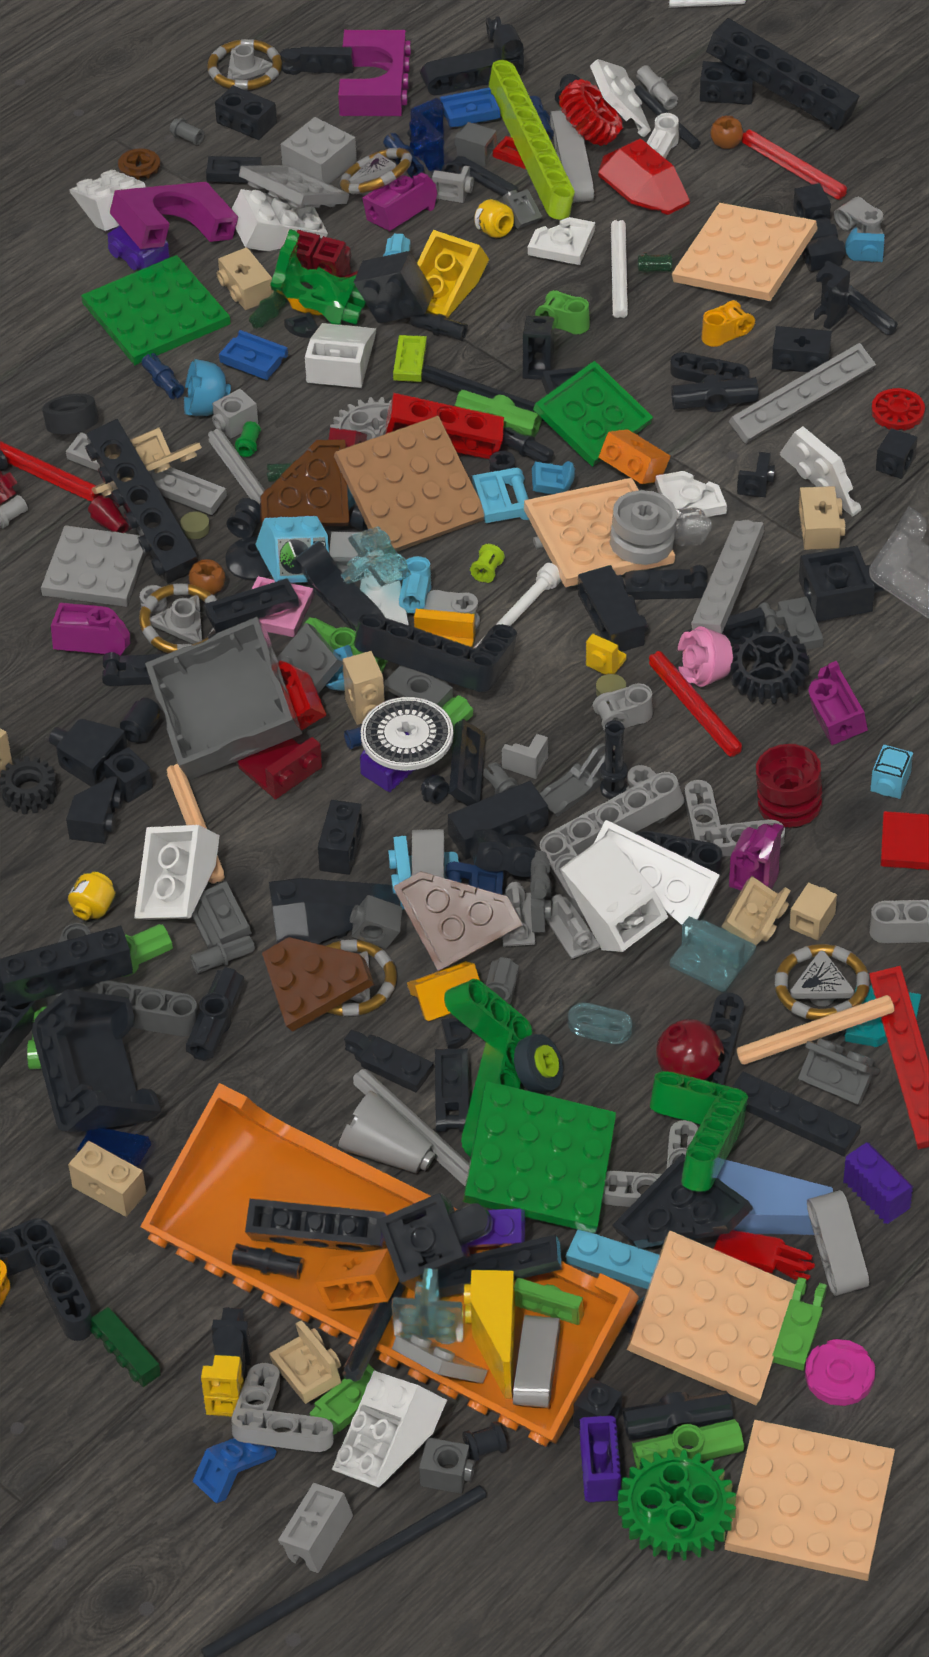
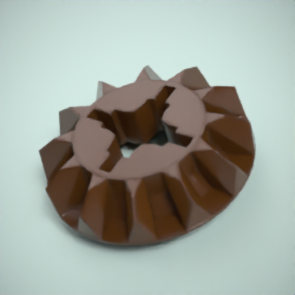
M149 149L129 150L122 154L118 160L120 173L135 177L137 180L142 177L149 179L150 174H157V170L160 167L159 156Z

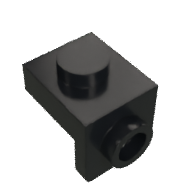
M759 452L756 472L743 470L738 472V495L766 498L768 482H774L775 465H770L771 453Z

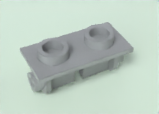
M512 882L508 885L504 896L509 897L524 926L503 937V947L534 945L535 934L532 932L531 893H525L520 883Z
M560 894L555 895L551 899V919L545 920L570 958L574 959L600 948L597 940L567 897H562Z

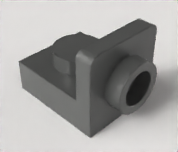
M528 189L521 192L513 190L502 197L503 201L501 203L506 204L513 211L514 224L517 229L539 222L543 217Z

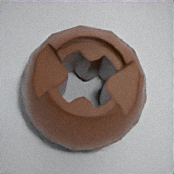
M727 115L718 118L712 124L710 130L712 141L722 149H731L737 146L742 141L744 133L739 120Z
M203 559L192 566L188 579L191 585L201 587L215 595L222 590L226 575L223 567L218 562Z

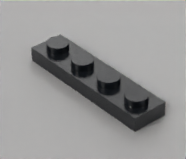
M744 1071L732 1086L744 1091L748 1095L747 1112L843 1157L846 1156L860 1134L861 1125Z
M555 1234L471 1254L474 1261L473 1264L426 1283L425 1292L429 1300L464 1293V1284H471V1270L514 1271V1281L517 1280V1277L523 1279L561 1270L560 1242Z

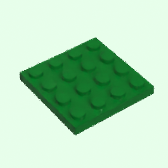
M177 255L81 295L83 305L134 366L141 363L147 354L151 356V353H155L158 356L231 324L230 315Z
M486 1081L462 1202L469 1204L477 1203L482 1207L495 1210L521 1208L525 1210V1217L595 1233L598 1227L616 1112Z

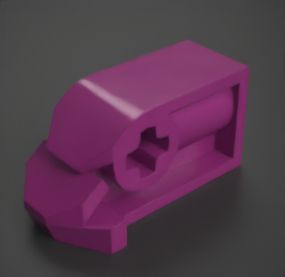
M424 173L413 176V178L405 175L400 176L386 186L375 189L362 197L366 219L391 231L424 209L432 211L436 202L437 189L435 182Z
M59 603L51 623L53 649L100 654L115 652L121 656L123 651L130 645V633L124 622L119 619L112 609L104 606Z
M834 661L820 668L818 679L815 678L811 682L808 691L813 714L831 746L868 731L865 712L843 676L838 662Z
M774 823L773 826L763 824L758 829L747 827L742 831L730 857L729 887L742 890L746 881L753 876L772 890L779 873L783 825Z

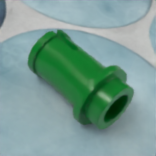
M246 422L241 436L235 441V448L240 456L249 457L257 450L256 442L261 428L255 422Z

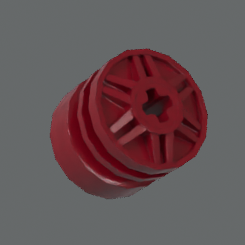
M780 744L769 748L760 755L756 763L758 810L763 818L779 821L784 827H798L811 822L817 817L822 808L821 763L815 752L797 744Z

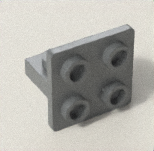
M821 1038L818 1039L817 1043L807 1041L805 1047L810 1050L798 1079L861 1105L873 1074L879 1075L881 1070L872 1066L874 1059L849 1051L847 1055L843 1054L845 1047Z

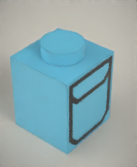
M883 745L872 771L870 791L900 799L911 774L913 752Z

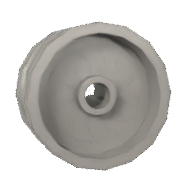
M645 490L628 492L619 497L614 504L610 533V545L613 552L621 559L633 564H653L667 558L673 549L677 510L673 502L664 495Z

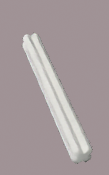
M614 220L611 223L613 316L615 318H625L628 315L626 223L623 220Z

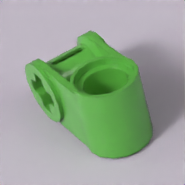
M553 290L546 295V302L539 306L535 312V316L554 317V328L565 330L572 334H582L589 330L590 327L589 303L582 297H575Z

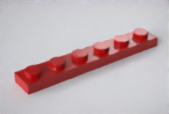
M900 965L869 973V978L875 999L888 995L894 1005V1012L882 1016L881 1021L918 1149L929 1147V1062Z

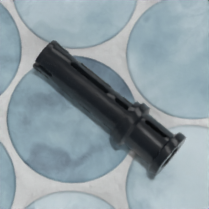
M616 720L605 724V761L600 767V774L603 778L600 784V792L607 799H612L625 792L628 787L625 781L628 767L623 761L625 727L623 723ZM612 783H615L614 791H612Z

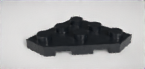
M682 1153L612 1226L617 1233L639 1249L663 1245L669 1231L689 1239L730 1233L752 1211L753 1207L747 1199L718 1178L715 1179L712 1187L707 1191H692L684 1187L681 1179L686 1155Z

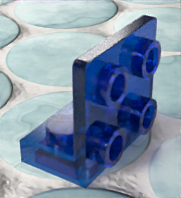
M435 98L410 109L411 121L409 122L412 141L410 142V147L414 151V156H418L425 163L427 169L433 172L435 170L441 171L444 166L443 103L438 98Z

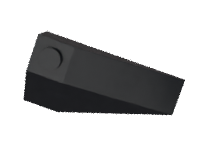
M310 878L269 882L277 944L290 937L320 945V942L336 936L337 939L347 936V931L353 928V923H350L351 912L354 906L360 905L367 895L400 906L398 895L396 893L393 894L392 885Z

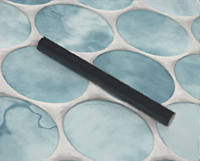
M637 85L634 88L635 94L657 116L663 113H670L641 85ZM679 122V136L693 150L698 149L701 142Z

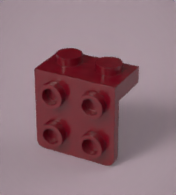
M313 737L301 745L291 738L238 760V767L276 800L322 768L321 746Z

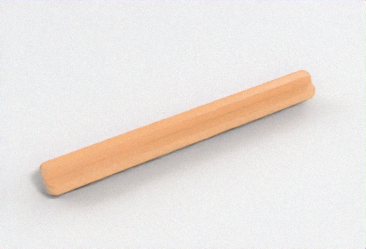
M178 764L170 765L167 768V776L186 825H200L207 829L187 776ZM218 855L216 866L208 880L212 884L222 882L225 878Z
M885 995L738 1047L737 1055L740 1063L745 1065L805 1044L807 1041H813L893 1013L894 1005L891 998Z

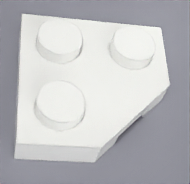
M569 217L560 220V225L547 229L546 226L535 230L528 245V255L580 265L595 232V222Z
M685 471L657 475L655 477V484L659 494L664 495L673 502L677 510L676 523L726 514L727 505L719 485L709 481L707 484L694 480V475Z

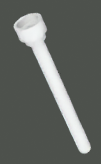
M552 563L544 564L537 572L535 584L496 625L504 624L511 626L544 590L555 588L561 582L558 567Z

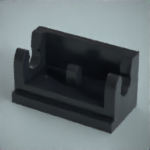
M827 261L816 275V282L822 281L821 305L814 312V320L819 319L821 315H827L823 327L830 330L847 314L850 271Z

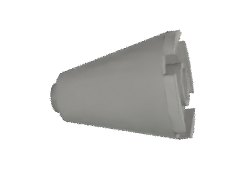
M369 1091L353 1113L355 1117L351 1124L346 1125L338 1147L345 1152L417 1174L420 1169L426 1171L435 1157V1153L431 1151L433 1144L379 1093Z

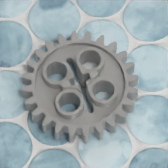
M370 397L366 404L361 400H358V406L356 407L348 404V411L340 410V417H334V424L330 425V427L367 434V440L385 435L387 412L391 400L389 403H384V397H381L378 402H374L372 397Z

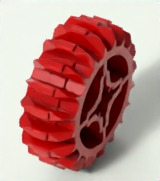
M583 79L574 80L565 87L559 96V104L562 107L561 111L566 115V120L572 124V127L578 131V134L583 135L585 140H590L592 144L607 145L623 129V122L619 117L620 114L603 98L601 91L596 85H592L590 81Z

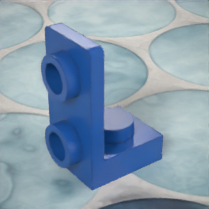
M235 1438L206 1449L193 1482L217 1504L226 1500L238 1472L273 1459L277 1451L272 1446L244 1443Z

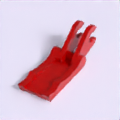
M732 1230L730 1233L720 1234L714 1246V1250L760 1268L765 1272L772 1273L776 1268L794 1280H798V1277L809 1280L811 1275L796 1271L811 1270L815 1266L814 1263L801 1260H811L813 1257L811 1254L785 1245L782 1239Z

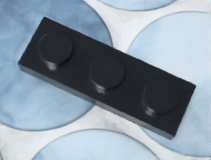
M288 578L206 603L204 606L205 613L215 632L255 617L259 619L299 606V601Z
M462 719L455 724L449 794L469 806L480 801L485 733L465 719Z

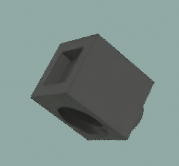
M367 895L360 905L354 906L351 912L350 923H353L352 937L387 949L400 933L402 907Z
M428 1438L419 1467L420 1486L462 1494L465 1481H472L475 1469V1460L470 1459L469 1445ZM446 1464L454 1465L453 1468H443L442 1466Z

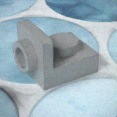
M464 166L461 174L435 170L432 176L437 189L436 199L463 203L467 193L472 192L474 178L470 177V166Z

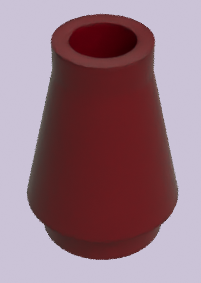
M101 495L95 498L89 505L88 512L93 521L112 532L126 533L129 526L111 498Z

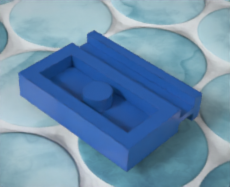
M490 88L440 97V105L444 109V115L450 128L461 127L468 122H487L500 118V109L494 95L491 94Z
M239 330L238 336L236 338L233 337L219 353L220 363L268 380L281 365V360L287 358L288 349L285 346Z

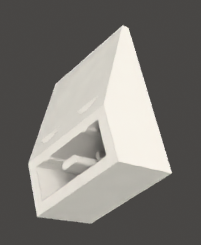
M109 170L103 172L101 178L93 181L92 179L79 181L77 187L69 190L94 225L106 231L120 226L110 214L115 190L143 188L146 186L144 182L134 177L116 172V170Z
M241 189L232 207V210L238 216L236 230L245 248L262 251L281 249L289 229L295 231L298 229L320 235V238L326 237L328 233L314 207L305 205L304 208H298L290 205V200L287 198H276L259 190Z
M322 323L310 338L306 351L305 368L307 383L362 388L376 335V328Z
M609 835L602 837L560 868L601 950L623 952L668 918L655 890Z
M374 1371L366 1386L356 1414L351 1421L344 1442L338 1451L332 1470L379 1488L433 1434L447 1400L419 1385Z

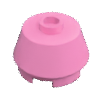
M702 626L682 634L678 644V651H683V667L678 668L679 672L689 683H695L697 686L703 687L725 678L729 674L733 653L731 643L725 635Z

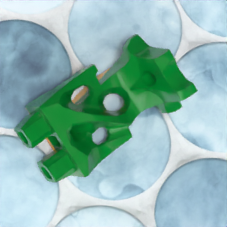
M289 229L285 243L281 247L276 269L271 280V290L284 295L290 302L291 307L303 313L310 312L312 315H323L331 324L341 325L342 321L357 325L362 307H365L366 302L354 284L356 275L336 277L320 267L317 270L303 268L296 256L300 235L295 230ZM307 282V283H309L313 288H312V289H308V288L304 287L301 283Z

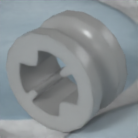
M150 585L142 589L139 596L141 606L150 594L162 587ZM166 597L157 603L151 614H157L165 610L167 607Z

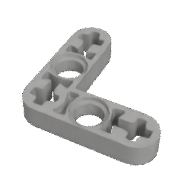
M693 780L685 786L684 803L692 839L705 842L710 840L711 843L721 848L722 857L731 856L737 843L732 840V837L741 835L742 831L747 827L758 829L763 824L773 826L774 823L783 825L779 821L769 819L721 825L711 785L703 780ZM696 793H700L702 797V803L698 804ZM699 815H708L712 820L701 823L695 818ZM785 828L781 834L780 848L784 844Z
M683 1120L671 1126L667 1168L682 1153L686 1155V1150L698 1130L697 1125L693 1122ZM681 1134L688 1135L687 1148H680ZM608 1171L606 1172L602 1202L612 1206L630 1207L641 1196L637 1189L643 1185L651 1186L662 1174ZM610 1185H617L616 1191H609ZM627 1185H631V1194L627 1193Z
M260 1363L251 1367L232 1415L233 1437L244 1443L310 1452H322L331 1448L333 1445V1425L329 1420L321 1417L272 1411L280 1389L279 1369L269 1363ZM263 1380H265L264 1387L259 1385ZM253 1400H260L264 1403L259 1405H252L248 1402ZM277 1428H289V1429H291V1430L288 1431V1432H276V1431H274V1430L277 1429Z

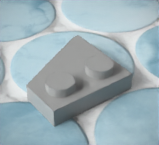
M412 1334L411 1339L396 1336L392 1347L394 1351L434 1373L483 1383L488 1370L456 1357L455 1353L447 1349L431 1346L432 1341L423 1336Z

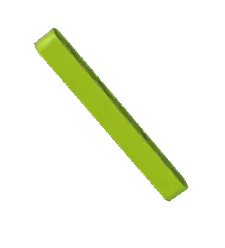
M505 60L495 61L492 64L488 86L491 89V94L495 97L500 114L514 140V144L547 214L554 219H566L571 213L575 194L574 188L515 66Z

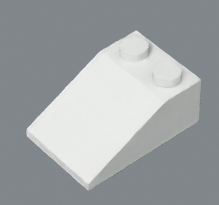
M200 825L147 827L134 919L191 918L216 866L220 835Z

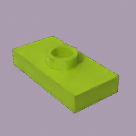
M399 335L393 371L394 381L421 382L427 346L426 336Z

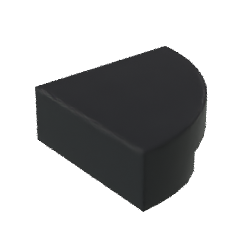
M310 312L284 319L285 328L293 335L311 338L319 328Z
M456 1017L441 1019L447 1049H458L471 1038L473 1031Z

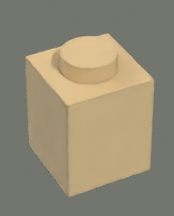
M808 882L791 908L790 929L819 940L835 915L837 894Z

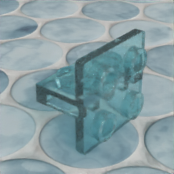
M377 526L353 534L348 538V541L358 555L347 563L349 568L340 574L346 584L374 576L378 584L383 587L411 575L406 560L396 552L391 544L390 537L380 527Z
M689 916L682 924V945L670 959V966L724 992L753 955L756 945L705 920L699 921Z
M424 1268L423 1281H416L415 1299L398 1297L392 1299L395 1337L400 1336L411 1339L412 1334H416L429 1340H436L442 1344L464 1341L463 1303L440 1300L438 1269Z

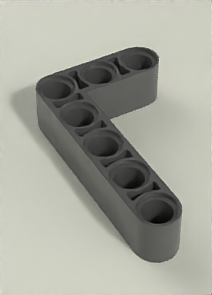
M72 923L64 928L58 942L88 935L91 932L85 924ZM108 980L75 989L76 991L129 997L135 1016L132 1028L176 1036H189L198 1017L195 999L191 995ZM62 993L46 997V1006L51 1004Z

